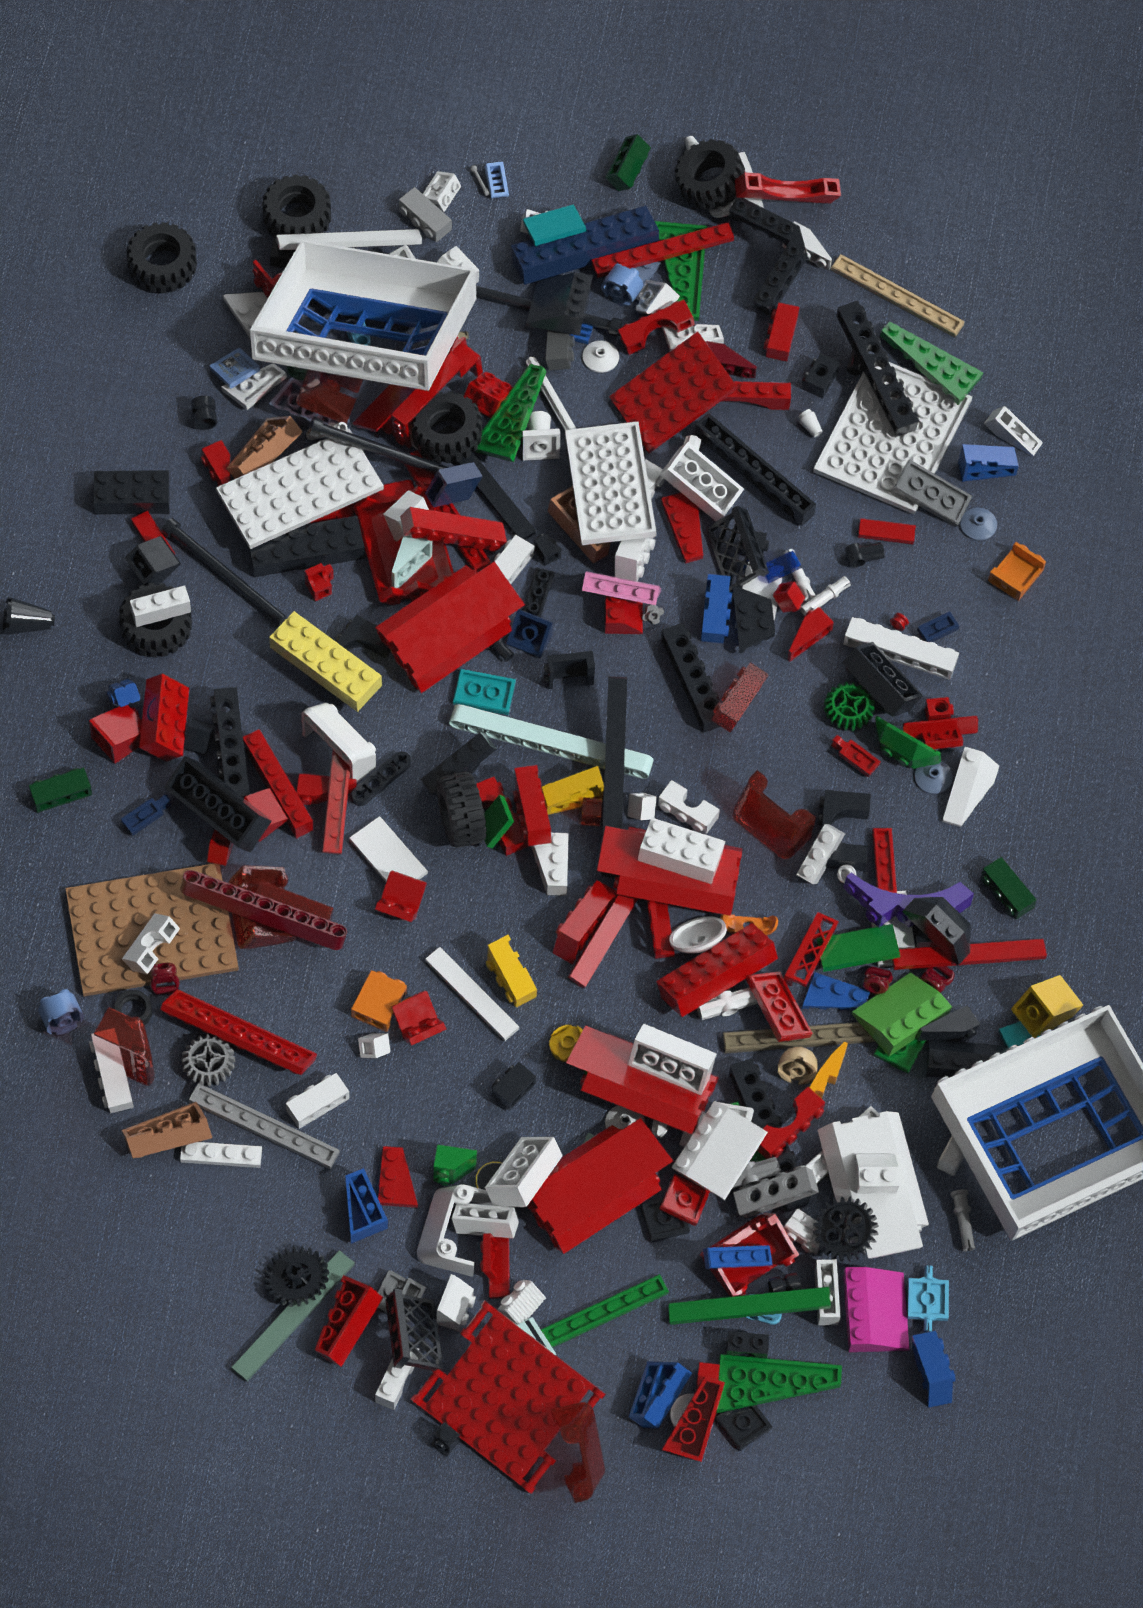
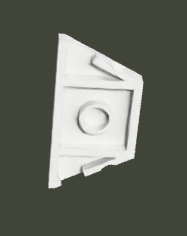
M263 292L223 295V300L251 339L250 329L266 303L267 297Z

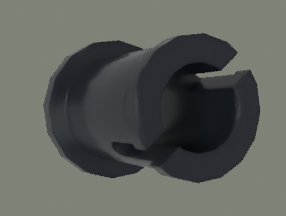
M499 639L491 645L492 650H496L505 662L514 656V653L504 643V639Z

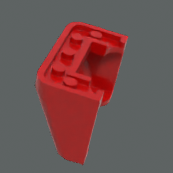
M760 1214L709 1247L770 1245L772 1266L710 1269L730 1297L744 1296L748 1284L777 1265L784 1264L785 1267L789 1266L795 1261L794 1258L799 1256L776 1214ZM702 1252V1253L700 1254V1256L702 1257V1259H703V1261H704V1254H703V1252Z

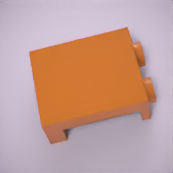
M1015 542L1012 550L999 566L991 570L988 581L1019 601L1044 571L1046 561L1040 555L1028 550L1025 545Z
M371 970L351 1009V1017L387 1032L394 1015L391 1006L400 1002L402 997L406 995L407 985L399 979L394 980L387 977L383 972Z

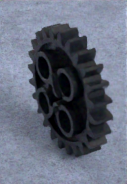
M842 1196L840 1202H837L834 1198V1205L831 1206L829 1203H826L828 1209L820 1208L823 1215H816L819 1222L813 1223V1225L818 1230L813 1231V1233L819 1237L815 1241L816 1243H821L819 1248L821 1250L825 1249L824 1253L826 1256L831 1254L832 1259H836L839 1256V1260L843 1262L844 1257H847L848 1261L851 1262L852 1256H855L858 1260L860 1252L866 1255L864 1249L872 1250L870 1242L876 1243L873 1236L879 1235V1233L874 1229L879 1227V1225L873 1221L877 1217L876 1215H871L873 1210L871 1208L867 1209L868 1205L866 1202L861 1204L859 1198L855 1202H853L851 1196H849L848 1201H845ZM838 1214H841L842 1219L838 1222H834V1217ZM856 1217H862L859 1224H853V1220ZM833 1234H839V1238L836 1241H830ZM854 1236H858V1241L854 1244H851L850 1239Z

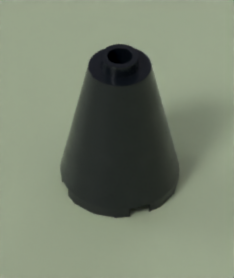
M12 597L6 598L5 603L8 606L4 609L3 629L5 630L3 634L9 635L50 630V627L54 626L55 615H52L51 610Z

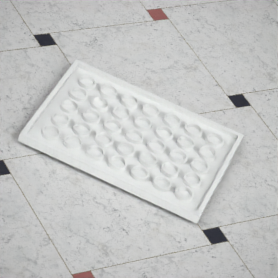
M889 362L890 366H893L896 371L898 382L900 381L904 387L905 396L909 397L913 412H916L919 417L917 429L898 437L895 436L863 372L813 472L915 515L919 506L894 492L893 488L909 459L932 473H936L972 401V396L967 395L957 405L950 394L946 395L942 392L943 388L939 384H933L928 378Z

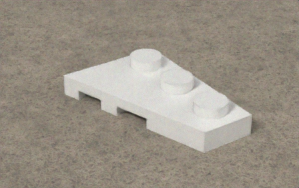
M697 324L679 333L673 328L662 327L670 351L697 331L705 342L724 343L719 325Z
M273 363L261 368V371L232 389L227 385H223L221 388L224 393L248 410L287 378L285 371Z

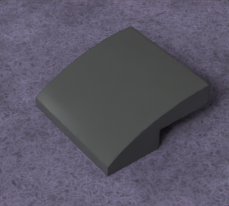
M388 1270L377 1290V1293L383 1297L377 1310L387 1314L385 1299L394 1288L401 1289L403 1295L421 1298L426 1287L410 1278L405 1279L395 1272ZM403 1302L404 1306L410 1311L412 1307L407 1302ZM408 1317L405 1318L406 1323H408L410 1319Z

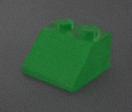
M437 1145L433 1181L441 1185L454 1184L475 1170L477 1150Z

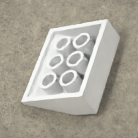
M714 1101L672 1168L684 1178L725 1200L768 1132L726 1106Z

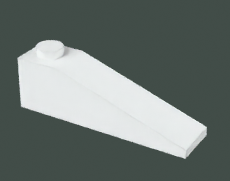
M968 747L964 748L942 822L961 827L979 801L983 799L989 788L993 786L999 765L984 752Z

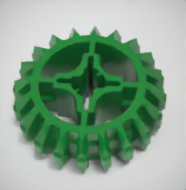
M846 681L844 686L839 683L837 688L832 687L831 692L827 693L824 701V711L827 713V719H831V724L837 723V728L844 726L845 731L848 727L854 731L855 726L859 729L862 728V725L866 726L869 720H872V714L875 712V701L872 700L871 694H868L867 689L862 690L861 685L855 686V682L848 685ZM841 698V703L835 707V702ZM861 706H864V711L861 714H858V709H860Z

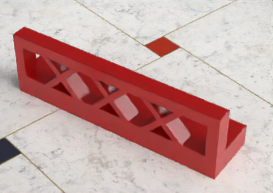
M647 900L655 959L674 957V948H672L669 941L671 926L668 905Z
M817 912L785 974L784 980L787 985L792 986L793 982L804 987L807 986L839 921ZM824 921L832 924L830 930L822 932L821 927ZM821 937L823 944L814 948L813 943L815 939ZM813 953L815 960L806 963L805 958L807 954ZM805 968L807 973L805 979L796 977L799 970Z

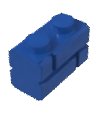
M129 679L120 681V684L114 683L109 685L107 696L113 704L123 707L129 705V702L140 701L137 686Z

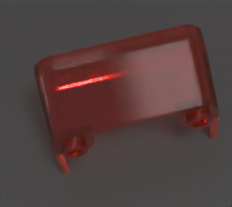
M308 369L296 403L302 408L347 424L356 398L339 392L340 386L358 393L363 379Z
M109 1007L94 1035L120 1047L126 1077L143 1085L151 1086L155 1076L152 1054L143 1021L138 1017H130Z

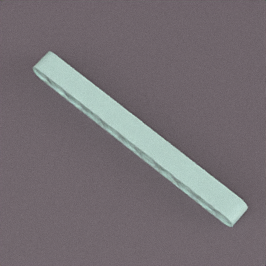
M457 704L454 706L449 721L453 728L474 734L482 732L489 738L605 769L606 743ZM625 749L624 774L647 779L652 768L653 758L643 753Z

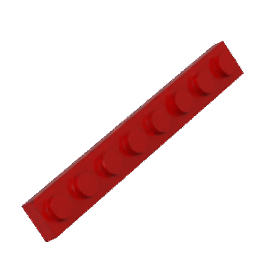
M724 223L592 259V265L597 278L608 275L615 264H620L629 269L732 242L734 241V235L729 223Z

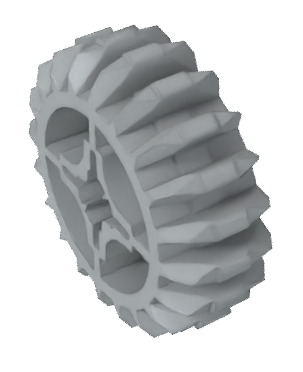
M208 1034L206 1039H202L199 1035L198 1042L192 1039V1046L187 1045V1051H183L182 1054L184 1057L182 1059L183 1071L187 1072L188 1079L193 1077L192 1081L194 1083L200 1081L201 1085L207 1082L209 1087L211 1082H215L218 1086L219 1079L225 1082V1075L231 1076L230 1070L235 1068L233 1064L235 1062L234 1050L230 1049V1044H224L225 1041L221 1039L217 1041V1036L215 1035L210 1039ZM211 1049L217 1050L220 1053H214ZM204 1050L202 1054L196 1055L198 1052ZM208 1054L210 1057L209 1067L207 1064ZM215 1067H220L218 1070L213 1071ZM197 1068H203L206 1072H202Z

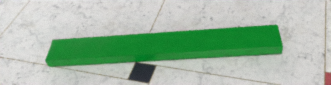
M659 1274L541 1329V1331L553 1348L669 1294V1290Z
M822 1287L669 1303V1320L671 1325L829 1309L831 1308L830 1288Z

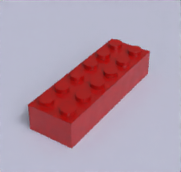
M751 923L656 982L661 998L681 1017H684L746 979L748 975L756 973L777 960L778 956L774 942L757 926Z

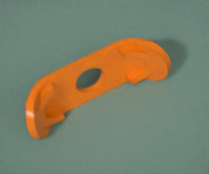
M721 914V919L726 924L727 932L734 934L744 928L743 924L745 922L753 923L765 935L772 934L778 925V918L773 915L755 918Z

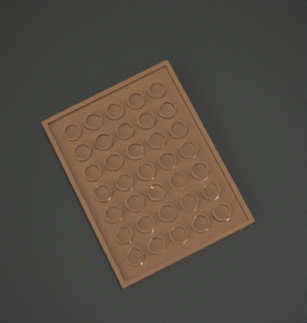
M214 863L66 888L83 996L151 985L150 971L148 974L132 971L122 958L154 913L169 916L180 928L169 944L161 943L153 950L154 955L158 958L154 965L165 962L175 964L179 980L238 971L239 967L228 911L186 896L180 890L183 874L188 870H194L223 881L220 864Z

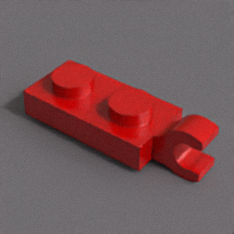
M836 735L832 740L831 746L836 750H840L839 756L868 778L880 765V760L852 739L847 743L840 736Z

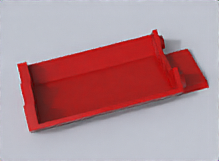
M412 480L385 484L383 490L361 499L354 506L379 600L390 605L400 604V600L411 598V601H414L454 574L446 543L433 541L432 557L400 588L392 587V569L403 536L398 541L394 540L383 514L408 490L423 497L428 509L436 511V508L432 506L425 495L427 489L419 486L414 488Z
M495 561L479 572L465 565L375 628L380 640L391 649L396 663L406 671L411 684L420 693H423L511 632L509 616L525 604Z
M605 826L597 871L620 875L615 877L613 888H617L616 894L731 916L742 848L724 845L712 884L638 861L640 847L647 830L629 827L628 830Z
M585 1025L566 1062L588 1071L587 1075L584 1074L580 1081L582 1091L687 1133L693 1134L709 1097L714 1092L719 1079L718 1076L711 1074L702 1095H699L629 1066L628 1063L634 1043Z
M641 1118L624 1129H618L611 1125L563 1156L527 1205V1208L532 1211L538 1226L548 1233L554 1247L565 1254L661 1191L660 1179L656 1172L673 1162V1160Z

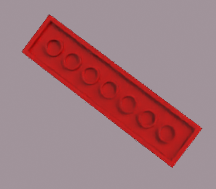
M179 989L162 1003L160 1009L171 1017H177L188 1025L200 1028L205 1033H211L223 1041L235 1044L240 1049L248 1050L257 1057L265 1058L276 1066L288 1069L293 1074L302 1075L317 1057L316 1053Z

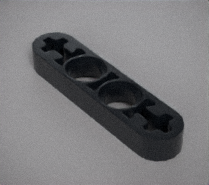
M403 751L396 753L352 791V802L357 806H364L410 767V755ZM399 759H406V763L404 764L403 762H401L399 764ZM391 769L394 774L387 777L383 774V771ZM377 781L380 785L377 788H371L369 783ZM364 793L363 799H357V794L362 795Z

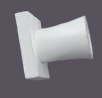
M535 411L531 413L527 424L528 430L522 433L523 461L560 459V429H550L551 417L546 412Z

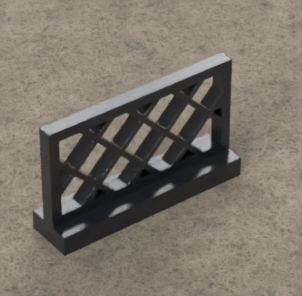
M735 506L732 508V513L706 528L721 574L723 576H730V580L733 574L738 576L735 584L731 585L730 582V593H732L733 586L741 587L759 575L764 577L769 574L747 509ZM732 519H735V525L733 530L729 529L728 525ZM722 528L719 538H715L713 531ZM727 530L732 532L728 542L723 541ZM736 534H740L741 537L738 545L733 544ZM722 543L727 544L724 554L720 553ZM732 546L737 547L734 558L729 557ZM742 549L746 552L744 561L738 560ZM727 558L733 560L729 570L725 568ZM737 562L743 563L739 574L734 572ZM747 565L751 566L753 573L744 576Z
M394 1288L385 1299L394 1368L401 1369L406 1365L432 1371L438 1369L442 1371L443 1363L434 1301L403 1295L401 1289ZM403 1302H407L412 1309L409 1311ZM419 1306H428L429 1314H426ZM415 1310L423 1319L419 1321L412 1312ZM408 1317L415 1326L411 1328L406 1323L405 1318ZM426 1321L431 1326V1331L422 1322ZM418 1328L425 1336L421 1338L414 1329ZM408 1334L417 1341L415 1345L408 1340ZM426 1338L433 1343V1348L424 1341ZM419 1344L427 1352L425 1355L416 1348ZM412 1351L419 1360L410 1359V1352ZM430 1355L436 1361V1364L431 1363L426 1357Z

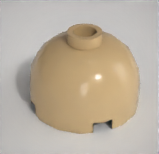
M803 1047L787 1049L782 1054L778 1063V1074L782 1079L792 1083L791 1079L799 1080L798 1084L810 1083L815 1079L818 1070L815 1055Z

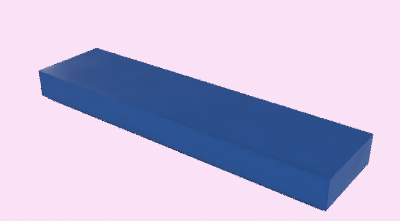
M770 1245L703 1249L706 1269L772 1266Z

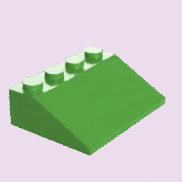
M910 972L891 985L885 993L876 995L852 1011V1015L884 1052L891 1056L916 1039L915 1037L920 1028L948 1015L952 1006L939 991Z

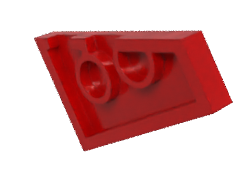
M383 1146L378 1196L380 1204L383 1206L418 1208L403 1148Z

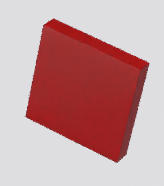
M674 1174L659 1209L696 1226L710 1192Z

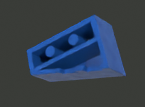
M962 444L958 461L962 482L1015 476L1017 474L1019 466L1014 447Z
M708 574L701 641L723 643L724 636L728 637L729 625H726V620H730L731 609H727V605L731 604L732 593L729 592L730 576Z
M364 1168L346 1175V1194L352 1244L388 1229V1219Z
M936 1331L913 1335L912 1350L918 1371H921L924 1380L922 1383L923 1390L927 1389L928 1408L952 1403L953 1382L956 1379L954 1371L949 1369L950 1361L948 1354L943 1352L944 1344L942 1338H938Z
M647 1361L629 1418L643 1428H659L692 1373L678 1362Z

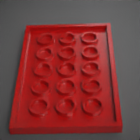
M697 331L609 397L627 423L639 422L642 445L648 453H651L736 391L738 387Z

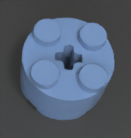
M615 264L601 284V289L607 297L610 295L613 298L612 301L621 306H629L638 296L644 284L638 276V270Z
M67 989L61 990L58 994L51 997H44L39 1002L38 1012L49 1034H52V1032H56L57 1035L68 1033L78 1027L76 1023L79 1020L82 1022L84 1019L74 994L70 993Z

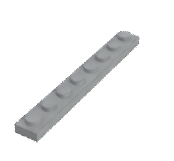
M199 1083L189 1098V1103L197 1102L200 1108L328 1169H331L340 1153V1150Z

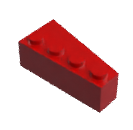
M538 766L514 768L515 791H512L513 801L517 802L515 803L516 813L520 814L519 824L522 827L523 839H527L528 846L551 843V827L547 808L545 807L544 794H542L541 780L538 778Z
M598 880L593 886L589 885L585 891L584 898L578 899L575 910H570L565 918V923H560L556 930L558 935L553 954L573 965L576 960L577 951L583 950L589 935L592 936L599 921L601 922L615 899L617 891Z
M345 1275L341 1279L343 1284L340 1291L337 1290L334 1308L330 1309L328 1313V1324L323 1327L315 1351L323 1358L340 1367L344 1364L383 1299L372 1287Z

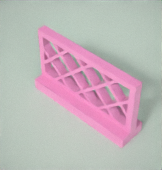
M586 571L582 591L656 605L661 588L657 585Z

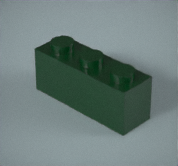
M638 134L625 137L605 178L618 191L631 189L644 161L648 157L651 147Z
M84 767L80 769L74 768L62 775H53L51 778L43 781L37 780L29 785L30 795L37 813L92 795L91 785Z
M1002 857L983 868L981 874L982 882L987 887L989 886L995 898L1005 905L1009 915H1013L1017 920L1035 908L1037 899Z

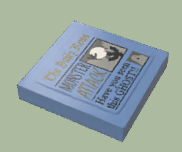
M240 347L210 365L211 371L230 389L261 371L260 366Z

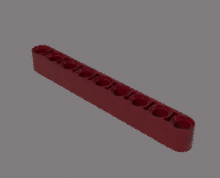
M194 870L185 871L183 874L180 890L186 896L332 950H340L344 946L347 929L341 924Z

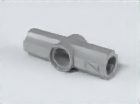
M773 1157L759 1162H749L733 1188L742 1185H754L759 1180L770 1178L780 1173L777 1158Z

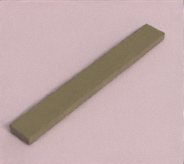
M859 1022L809 1026L813 1033L810 1038L782 1042L777 1041L772 1029L723 1033L725 1053L841 1045L843 1042L854 1044L876 1041Z

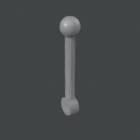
M472 165L470 168L471 172H474L484 195L488 196L489 191L483 184L477 172V167Z

